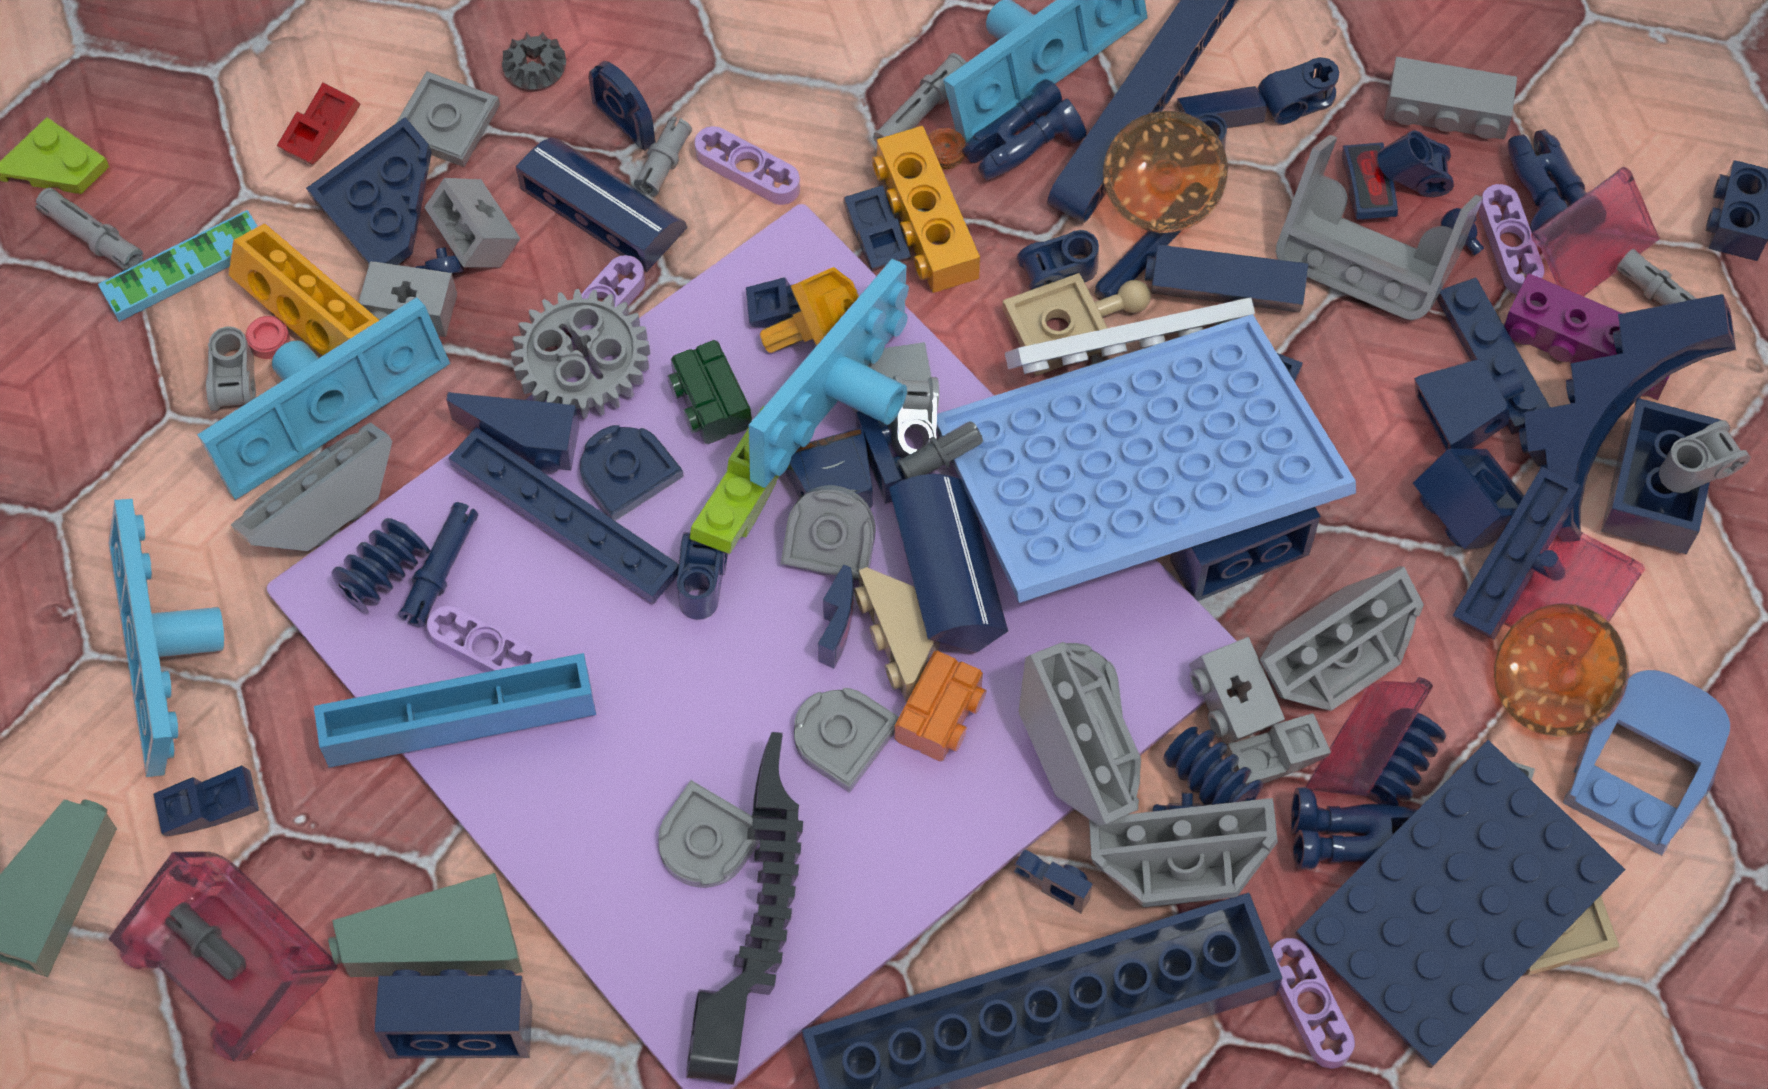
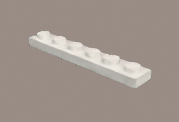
M1250 297L1024 346L1005 352L1008 369L1023 367L1024 374L1049 369V360L1062 358L1063 365L1074 364L1088 360L1087 352L1101 349L1102 357L1126 352V344L1136 341L1140 342L1141 348H1147L1166 342L1164 335L1178 332L1179 337L1203 330L1205 326L1219 325L1255 314L1252 298Z

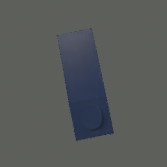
M447 393L446 401L454 422L471 432L477 427L541 471L572 470L580 426L575 405Z

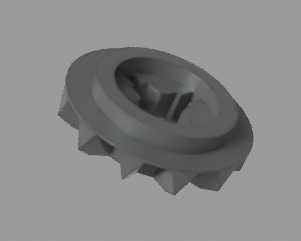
M526 32L523 39L519 41L512 39L508 50L503 51L502 67L504 74L512 84L528 90L546 88L554 84L564 73L566 67L565 51L560 47L557 39H548L543 32L539 36L533 37ZM526 54L533 57L540 55L542 65L534 61L527 64Z

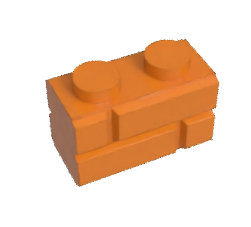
M938 650L934 651L895 724V740L913 750H919L922 754L938 761H944L949 749L957 752L967 732V727L962 725L969 712L977 714L986 696L987 690L982 688L983 672L967 663L958 662L956 658Z

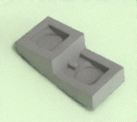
M1312 713L1274 724L1268 733L1230 743L1225 754L1227 757L1232 754H1236L1239 757V763L1233 770L1234 772L1243 767L1251 769L1252 773L1246 782L1248 785L1257 779H1260L1264 784L1296 772L1328 757L1331 751Z

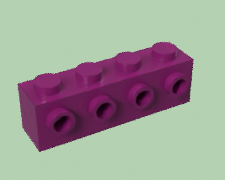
M1528 273L1509 310L1504 327L1509 336L1517 343L1536 347L1549 353L1556 360L1575 363L1617 355L1613 331L1620 330L1618 314L1622 313ZM1669 376L1641 396H1648L1658 400Z

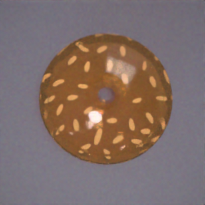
M1158 111L1133 120L1115 136L1105 156L1103 178L1111 204L1124 219L1134 226L1147 231L1170 233L1182 231L1198 224L1217 207L1226 189L1228 163L1220 139L1204 122L1182 112ZM1164 175H1170L1175 179L1169 186L1160 184L1159 180Z
M1574 604L1548 605L1522 617L1505 635L1495 659V686L1504 708L1522 726L1538 734L1550 737L1576 736L1600 725L1618 707L1626 691L1629 679L1628 653L1618 631L1610 622L1595 611ZM1574 669L1576 671L1575 679L1570 683H1564L1563 676L1565 672Z

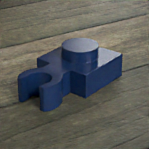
M1023 850L1016 861V869L1014 870L1016 875L1041 886V892L1079 913L1083 912L1090 900L1093 883L1087 881L1088 877L1081 870L1067 864L1062 867L1053 861L1049 865L1037 855L1027 850Z

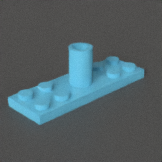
M1012 0L999 1L990 10L986 20L988 33L997 38L998 41L943 79L957 139L966 145L977 131L983 129L1015 107L1019 101L1024 98L1030 99L1035 84L1043 79H1048L1056 84L1148 18L1145 0H1055L1035 15Z
M894 259L889 261L749 424L751 482L765 488L776 475H782L787 469L792 455L800 446L805 447L810 442L815 428L838 401L886 425L893 422L906 399V385L867 366L870 363L875 364L880 359L885 345L893 336L898 337L906 326L908 315L905 313V300L909 291V286L906 285L907 265Z
M416 297L320 358L302 341H290L282 345L276 351L272 360V368L282 382L197 435L228 492L236 500L449 365L450 361L426 306Z
M133 499L114 500L108 544L146 777L165 775L168 758H174L173 739L178 738V722L175 711L168 712L167 698H171V680L168 671L161 672L159 657L223 651V620L219 607L151 613L147 580H150L152 576L151 560L149 553H142L140 542L145 541L143 515H135Z

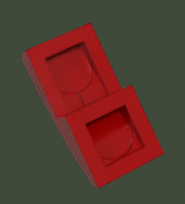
M322 82L305 113L302 114L296 111L277 147L313 165L339 138L361 104L355 98Z

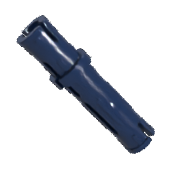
M460 502L453 503L451 511L422 569L415 571L412 577L414 585L403 607L398 612V616L403 621L407 619L408 615L411 616L408 624L415 627H423L437 596L444 594L447 588L445 580L474 522L479 516L473 508L468 515L465 514L469 505Z

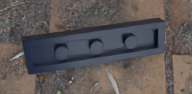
M1475 277L1442 289L1437 297V301L1471 361L1482 360L1492 378L1512 369H1515L1520 376L1525 392L1506 400L1509 408V423L1507 427L1512 435L1518 433L1520 428H1525L1524 412L1550 408L1549 404L1477 278Z

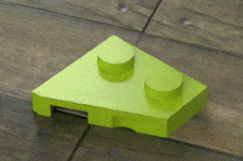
M46 117L0 161V181L8 182L9 178L28 180L33 187H56L64 192L82 194L109 168L105 157Z

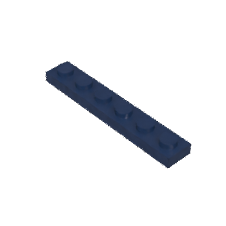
M477 427L449 456L448 459L453 468L654 604L678 576L679 564Z

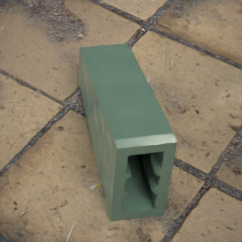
M64 799L0 874L1 963L48 978L117 830V827L107 814L108 810L102 805L90 800H82L78 804Z
M495 873L332 920L336 935L328 938L332 958L335 965L343 963L350 977L392 976V973L396 970H414L420 972L421 976H440L441 971L449 969L462 970L467 972L468 975H487L488 971L495 969L511 970L516 974L523 972L502 891Z

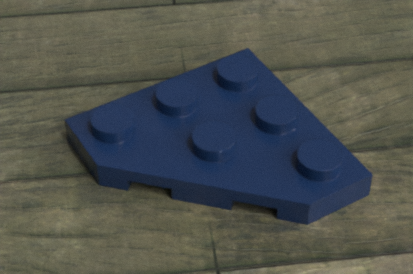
M404 117L306 189L312 199L368 265L370 261L398 265L413 254L432 151L427 141Z

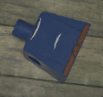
M862 427L811 441L805 447L800 446L792 455L785 472L799 498L816 487L835 485L855 492L868 504L869 508L873 507L872 482Z

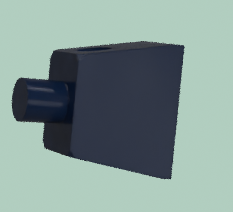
M1479 359L1414 378L1416 397L1445 450L1473 449L1506 427L1509 423V408L1506 400L1525 392L1522 380L1515 369L1492 378L1485 363Z

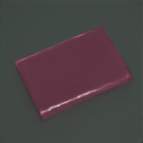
M1624 166L1531 234L1533 242L1541 247L1556 284L1581 296H1585L1617 272L1618 264L1630 250L1635 249L1641 254L1660 239L1633 174Z
M1581 532V541L1562 542L1559 536L1556 538L1549 550L1556 552L1566 571L1564 578L1554 581L1535 571L1504 622L1505 625L1513 628L1515 632L1527 639L1530 634H1533L1534 642L1546 648L1547 645H1550L1557 655L1563 657V660L1569 666L1575 668L1581 664L1645 571L1644 565L1639 561ZM1571 618L1576 620L1579 625L1578 628L1573 624ZM1546 622L1551 625L1554 632L1547 630L1542 623ZM1587 626H1594L1598 633L1591 632ZM1571 646L1577 649L1578 654H1572L1568 647Z
M1418 677L1415 682L1381 681L1380 683L1370 684L1329 748L1331 754L1322 759L1305 787L1312 791L1367 796L1433 688L1432 683L1425 678Z

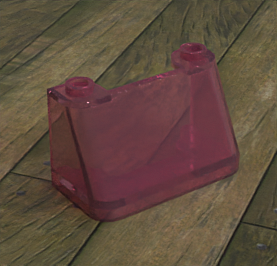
M210 851L172 852L108 938L120 950L119 956L126 964L135 969H142L143 967L160 968L216 1022L210 1032L211 1038L214 1041L213 1048L219 1055L230 1061H241L250 1058L328 982L337 970V965H335L332 956L248 876L227 858ZM187 902L209 925L218 926L222 930L221 936L245 957L246 968L233 980H228L202 956L195 957L192 955L191 947L165 924L167 917L176 920L169 913L177 905Z

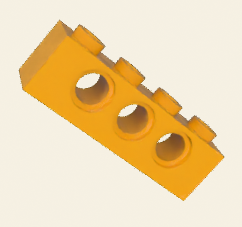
M923 125L877 139V156L872 157L873 169L878 181L885 180L888 187L886 196L892 213H899L902 220L900 227L907 246H913L917 255L914 256V264L920 280L927 279L932 293L979 279L980 255ZM906 176H914V177H916V178L908 179V178H904V177H906ZM925 208L929 209L930 211L922 212L918 211V209ZM940 241L944 242L945 244L935 245L932 244V242Z
M264 223L233 240L228 275L322 356L379 321L378 318L267 224Z

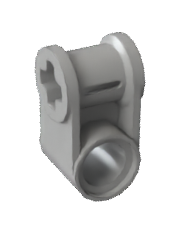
M227 326L218 329L211 335L208 343L206 392L211 411H218L220 406L245 405L256 398L255 360L245 335L235 327ZM230 350H239L232 356H224Z
M898 375L892 377V379L907 387V395L903 407L894 421L891 422L892 448L901 458L917 451L907 446L904 440V433L907 428L911 427L920 431L923 437L921 448L930 443L929 439L931 437L937 438L936 424L939 404V381L937 377H929L928 381L903 380Z
M1721 420L1709 425L1702 431L1676 441L1659 469V477L1667 489L1673 492L1685 493L1715 479H1722L1734 474L1750 461L1751 456L1746 450H1740L1729 433L1730 425L1726 420ZM1680 463L1686 464L1689 468H1686L1685 466L1681 465Z

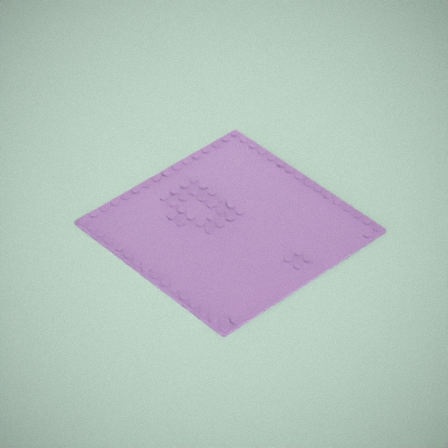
M796 205L639 318L640 326L646 327L648 338L646 341H649L650 355L647 356L649 370L641 371L644 380L643 385L632 384L634 393L632 398L620 394L619 401L621 407L619 408L614 407L610 402L605 403L604 415H600L595 407L589 408L587 418L583 419L580 409H576L580 426L572 470L559 469L556 472H542L605 514L585 488L581 477L580 462L587 441L598 431L612 425L637 429L644 428L650 431L682 468L684 477L616 520V522L679 564L683 533L691 531L694 521L727 472L728 459L747 430L734 435L729 434L726 438L709 445L704 443L699 431L691 433L683 413V409L688 408L683 397L678 399L674 397L667 380V375L672 373L671 358L673 355L689 349L694 350L697 346L712 340L718 341L751 408L753 420L762 406H765L814 350L816 344L814 339L806 342L802 340L774 353H768L760 337V332L765 328L752 327L749 323L746 287L783 277L792 285L831 267H835L853 281L860 296L877 276L806 205ZM905 306V313L908 315L906 326L898 337L893 336L889 340L885 348L925 342L931 377H937L939 381L937 414L994 396ZM609 355L604 357L603 360L611 361L618 356ZM589 356L584 357V359L587 361V363H588V365H589V367H590V371H591V373L594 375V377H595L596 379H598V380H599V379H602V378H601L596 372H594L593 369L591 368L590 361H589ZM574 376L569 378L567 381L577 382L581 380L582 377ZM532 395L525 400L533 401ZM838 401L815 428L810 442L856 429V413L850 406ZM911 427L905 430L904 440L907 446L916 450L920 449L923 444V437L920 431ZM888 445L892 456H899L893 450L892 445ZM454 451L267 585V592L272 600L354 698L484 673L433 644L427 629V621L435 609L446 605L458 607L535 647L540 652L543 661L584 653L596 715L401 754L681 1089L735 1088L801 1034L803 1029L812 1025L1074 810L1073 807L1055 796L1018 712L1025 657L1065 642L1088 645L1092 647L1091 650L1102 655L1108 662L1110 661L1118 676L1123 719L1139 755H1142L1205 703L1203 696H1199L1193 689L1190 681L1191 668L1189 664L1202 655L1237 642L1156 559L1019 603L978 518L1008 632L979 652L941 642L938 651L956 658L958 662L962 661L976 667L983 672L982 688L987 690L984 701L977 714L968 713L962 724L967 727L964 740L957 752L949 749L944 761L935 760L922 754L919 750H913L898 743L895 740L894 733L849 793L808 766L799 755L794 740L795 717L798 710L815 693L843 690V688H851L865 694L897 716H900L907 702H905L900 688L893 690L885 670V664H888L889 660L884 650H876L869 630V626L874 625L869 612L861 613L855 595L849 635L835 669L818 661V642L830 621L824 619L823 598L835 580L836 575L781 564L788 517L792 508L799 500V496L788 479L786 472L779 476L773 491L746 538L741 536L732 552L728 554L725 575L722 577L718 607L706 619L695 620L688 618L682 613L679 606L677 577L654 604L453 468L448 458ZM951 461L949 462L950 467L947 469L941 466L929 473L949 475L959 479ZM869 465L873 490V507L870 509L876 525L870 569L914 586L893 502L885 504ZM460 502L469 505L465 513L467 515L472 508L477 511L479 516L474 522L445 580L447 588L444 594L437 596L423 627H415L408 624L411 618L410 615H408L405 621L398 616L399 610L403 607L414 585L412 577L415 571L422 569L428 555L416 549L413 551V554L418 561V565L413 567L402 562L400 565L406 576L400 579L390 574L388 578L394 588L388 591L378 586L376 591L381 598L378 604L367 598L363 600L369 611L368 614L353 606L337 588L331 575L332 570L335 567L346 569L344 565L345 557L348 554L358 556L356 547L361 542L370 544L368 536L373 530L383 532L381 523L385 518H392L406 524L423 539L431 551L451 511L453 503ZM853 579L854 594V588L859 587V580ZM695 589L690 591L689 594L694 596L702 595L706 590ZM455 621L449 626L440 625L442 635H445L449 630L461 635L463 644L465 643L466 636L459 633ZM491 638L481 639L474 646V653L480 657L491 656L497 651L499 644ZM508 649L506 659L509 660V661H511V662H513V663L515 664V666H520V665H522V664H519V663H517V662L511 660V657H510V654H509V650H510V649ZM771 732L783 733L779 759L780 780L787 794L799 805L798 820L803 821V832L798 842H801V854L795 863L799 864L798 877L793 886H796L795 898L790 907H787L792 908L791 920L786 929H784L788 930L786 943L781 951L778 950V952H783L782 964L776 973H768L776 975L775 987L770 995L753 992L747 995L739 1062L734 1085L686 1078V1066L698 990L703 989L717 992L742 974L743 968L735 967L734 959L735 955L739 954L740 946H745L746 934L750 933L751 925H753V916L758 912L757 895L758 892L762 891L763 883H757L758 871L763 869V862L754 861V850L740 872L731 880L708 888L689 886L678 881L665 868L659 852V829L665 816L690 780L752 816L753 798L761 759Z

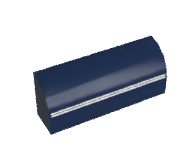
M550 137L541 141L515 166L521 190L619 255L635 257L641 262L645 272L650 270L688 228L684 220L558 138Z
M925 474L902 480L889 487L928 639L979 652L1007 633L1008 628L978 518L961 479L942 474Z

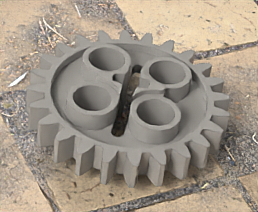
M575 289L573 300H567L563 293L560 292L558 293V304L553 306L544 299L542 300L544 312L540 313L530 309L528 312L531 323L520 322L518 324L522 336L513 337L515 351L511 352L513 365H515L516 379L522 380L521 386L524 394L532 392L533 401L544 402L547 400L550 403L575 405L576 409H580L581 415L585 419L591 407H595L600 415H604V404L610 402L616 408L621 407L619 395L623 394L632 398L634 396L632 384L643 385L644 383L641 371L649 370L647 356L650 355L649 341H646L648 339L646 327L640 326L638 313L629 315L626 302L615 307L612 294H609L601 302L598 301L597 290H593L588 299H582L580 290ZM586 325L595 326L593 329L590 330L580 329ZM561 328H566L569 331L578 350L573 351L570 337ZM551 346L559 347L557 350L552 352L544 351L546 348ZM609 355L618 356L611 361L603 360L604 357ZM589 356V361H590L591 368H592L593 371L596 372L602 379H599V380H598V379H596V378L594 377V375L591 373L590 367H589L587 361L584 359V357ZM574 376L582 377V379L577 382L567 381L569 378Z

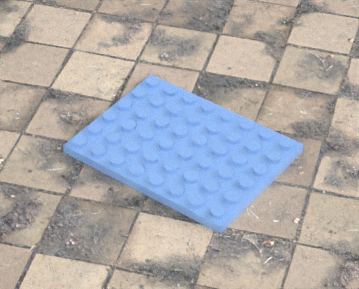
M1253 314L937 414L936 431L939 437L969 421H972L977 426L982 435L983 442L981 445L951 462L963 483L967 496L1019 603L1356 494V480Z

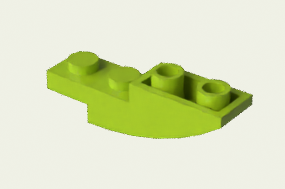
M749 428L729 457L727 472L694 521L690 531L691 540L728 554L732 552L741 536L745 538L748 536L779 478L776 475L765 488L750 481Z

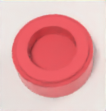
M274 316L259 317L246 330V339L252 353L261 359H273L276 351L282 345L290 342V335L285 323Z

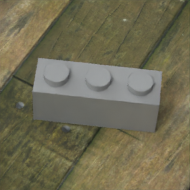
M1396 57L1389 84L1384 119L1397 121L1404 125L1415 124L1433 127L1445 132L1457 131L1475 134L1482 138L1505 139L1512 118L1517 77Z

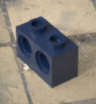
M1733 160L1727 175L1719 174L1714 188L1713 198L1719 199L1718 208L1712 207L1705 231L1712 233L1708 249L1758 261L1768 241V168Z

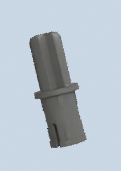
M969 421L938 439L934 436L931 437L929 444L903 459L900 458L897 460V463L906 479L929 474L941 466L947 469L950 467V461L981 445L983 438L977 426L972 421Z
M187 902L180 903L169 913L176 920L167 917L165 920L166 926L178 934L191 947L193 956H202L228 980L235 979L245 970V957L221 936L222 930L218 926L209 925Z

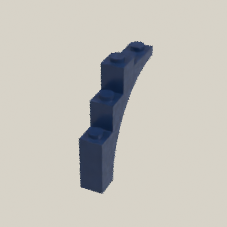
M1724 294L1618 314L1620 330L1613 331L1617 355L1571 363L1573 379L1566 380L1570 404L1524 412L1525 428L1519 429L1523 453H1529L1538 467H1544L1576 482L1583 489L1579 499L1557 534L1563 543L1581 541V505L1587 476L1601 444L1617 420L1636 402L1637 398L1669 375L1702 359L1736 350L1731 310Z

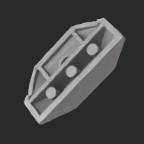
M371 422L368 423L358 433L348 435L323 450L260 496L244 511L241 517L231 524L232 528L249 544L254 546L309 551L313 547L324 544L332 537L336 530L347 522L361 517L367 511V508L378 500L392 445L391 438Z
M1399 566L1345 586L1277 631L1260 661L1280 698L1332 711L1401 664L1413 633L1416 617L1420 616L1424 604L1405 567Z
M1061 642L1025 657L1018 712L1055 796L1101 827L1138 810L1139 799L1137 798L1140 784L1141 757L1105 676L1084 658L1071 652L1072 648L1065 642Z
M1273 798L1128 814L1101 827L1089 819L1091 859L1093 864L1143 907L1237 897L1278 843Z

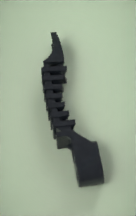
M771 732L767 741L756 780L752 809V827L748 828L747 840H760V846L755 850L754 861L763 862V869L758 871L757 883H763L762 891L758 892L757 895L758 912L753 916V925H751L750 933L746 934L745 946H740L739 954L735 955L734 966L743 968L742 974L717 992L703 989L698 990L689 1044L686 1078L734 1085L739 1062L747 995L751 992L770 995L775 987L776 975L768 973H776L782 964L783 952H778V950L781 951L786 943L788 930L784 929H786L791 920L792 908L787 907H790L795 898L796 886H793L798 877L799 864L795 863L801 854V842H798L803 832V821L798 820L799 805L787 794L780 780L779 759L783 733Z

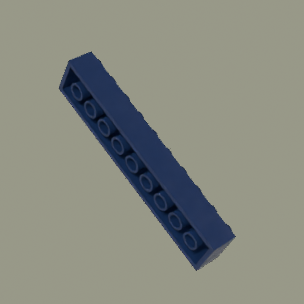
M1248 892L1234 898L1222 900L803 1029V1047L817 1089H978L1275 996L1283 977L1251 895Z

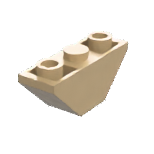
M866 567L859 570V587L854 588V595L861 613L869 612L874 625L869 626V630L876 650H884L889 663L885 664V670L893 690L900 688L905 702H907L933 652L939 649L940 642L930 640L927 637L915 587Z

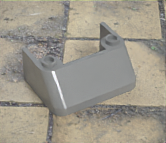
M1329 135L1312 148L1276 245L1278 260L1308 263V278L1402 318L1415 320L1423 317L1433 307L1456 264L1483 197L1474 195L1460 210L1453 229L1446 226L1432 227L1421 237L1417 249L1342 218L1348 200L1346 190L1338 181L1323 175L1337 137Z

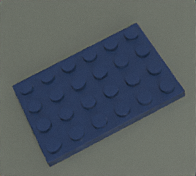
M1487 740L1295 932V935L1432 1068L1626 869L1496 746Z

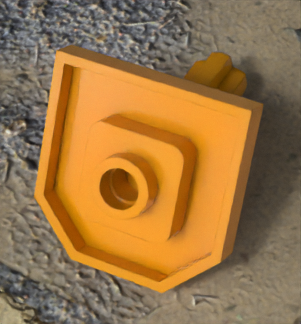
M831 267L791 285L801 311L793 314V317L767 327L760 332L762 344L768 353H774L802 340L806 342L814 339L817 346L858 299L859 295L853 281L835 267Z

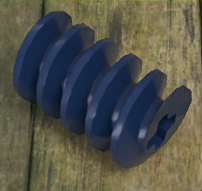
M385 518L382 521L381 529L383 532L373 530L369 534L370 544L361 542L356 547L358 556L348 554L345 557L344 565L346 569L335 567L331 572L332 578L341 594L353 606L366 614L369 611L363 602L365 598L378 604L381 598L376 588L380 586L388 591L394 588L388 578L390 574L400 579L406 576L400 565L402 562L413 567L418 565V561L413 554L415 549L425 555L430 553L427 544L415 531L403 522L392 518Z
M1403 709L1393 714L1389 721V727L1385 728L1381 734V741L1377 742L1372 750L1373 755L1367 757L1364 763V770L1359 771L1356 776L1357 788L1377 804L1399 806L1396 798L1410 800L1413 792L1408 785H1419L1422 778L1417 771H1427L1430 763L1426 757L1436 756L1438 748L1434 743L1444 742L1447 736L1445 731L1427 716L1409 709Z
M1190 727L1177 736L1166 750L1163 758L1165 764L1170 768H1175L1177 777L1180 780L1187 781V786L1192 792L1199 793V798L1204 805L1256 800L1264 786L1260 779L1248 785L1246 784L1252 773L1249 767H1243L1237 772L1233 771L1239 763V757L1236 754H1232L1224 760L1222 759L1227 750V745L1224 742H1219L1210 747L1215 738L1213 730H1207L1199 735L1197 727Z

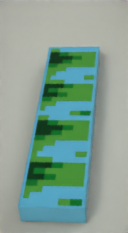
M246 210L99 283L98 286L120 322L230 267L233 240L258 226L249 211Z

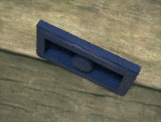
M1256 86L1177 98L1181 117L1214 113L1225 120L1227 128L1263 123L1265 121L1266 102Z

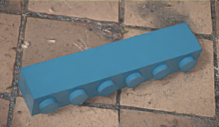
M581 653L314 706L319 748L328 767L331 768L596 715V709L585 655Z

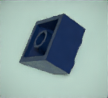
M1447 449L1413 482V485L1421 494L1419 496L1421 503L1431 513L1438 515L1447 527L1445 532L1449 539L1463 549L1485 548L1497 541L1524 497L1487 449Z

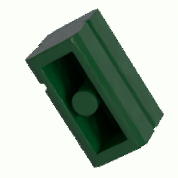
M712 340L697 346L694 350L689 349L673 355L671 358L672 373L667 375V380L676 399L683 397L688 408L683 409V413L692 434L699 431L704 443L709 445L726 438L729 434L734 435L749 428V424L752 422L751 408L718 341Z

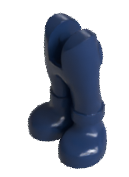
M1043 79L1033 87L1030 99L1024 98L1019 101L1015 107L983 129L977 131L964 146L962 153L971 163L981 161L978 171L987 181L1005 174L1025 162L1043 144L1052 141L1056 134H1061L1071 143L1082 141L1087 134L1084 123L1069 99L1062 100L1059 88L1052 81ZM1027 125H1030V126L1027 127L1025 130H1023V131L1020 132L1019 134L1015 135L1017 132H1019L1020 130H1022L1024 127H1026Z
M1546 129L1536 131L1533 139L1535 152L1524 134L1511 137L1508 140V151L1512 166L1522 184L1531 193L1535 205L1539 206L1538 212L1530 223V230L1537 242L1544 243L1556 239L1564 232L1568 223H1570L1574 232L1586 233L1595 229L1603 222L1606 213L1602 203L1594 195L1585 191L1582 178L1577 175L1559 140L1554 135H1551Z
M1306 787L1295 788L1291 807V834L1296 835L1293 843V858L1296 868L1299 870H1312L1318 866L1320 861L1328 859L1329 863L1338 864L1342 862H1366L1393 835V832H1396L1417 810L1390 804H1362L1342 808L1340 806H1327L1324 809L1317 805V799L1311 789ZM1318 833H1362L1365 836L1343 837V835H1330L1329 838L1320 837Z

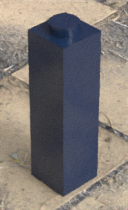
M1158 244L1156 257H1147L1144 280L1152 281V294L1221 303L1251 297L1253 307L1300 313L1304 303L1309 264Z

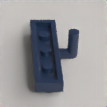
M1541 467L1454 612L1453 617L1456 621L1494 640L1535 571L1554 581L1564 578L1566 571L1556 552L1548 549L1583 492L1580 484Z

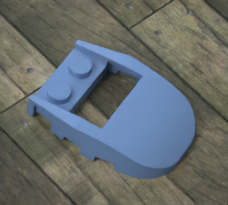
M1644 670L1633 674L1624 682L1623 687L1615 692L1608 704L1592 722L1587 732L1588 736L1573 771L1576 773L1572 788L1565 795L1563 803L1662 856L1667 850L1671 839L1679 829L1685 826L1714 783L1730 732V720L1725 709L1707 692L1672 674L1657 670ZM1607 714L1606 717L1600 718V715ZM1616 723L1699 766L1677 808L1594 765Z

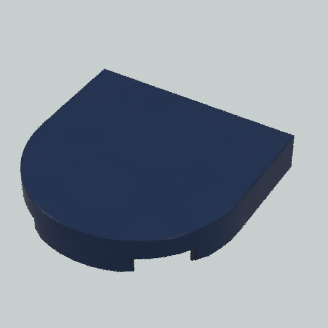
M602 61L589 71L592 103L641 149L646 151L651 144L656 143L650 109L630 78L617 66L608 61Z
M612 425L598 431L587 441L580 462V472L585 488L605 514L615 521L684 477L682 468L658 438L644 428L637 429Z

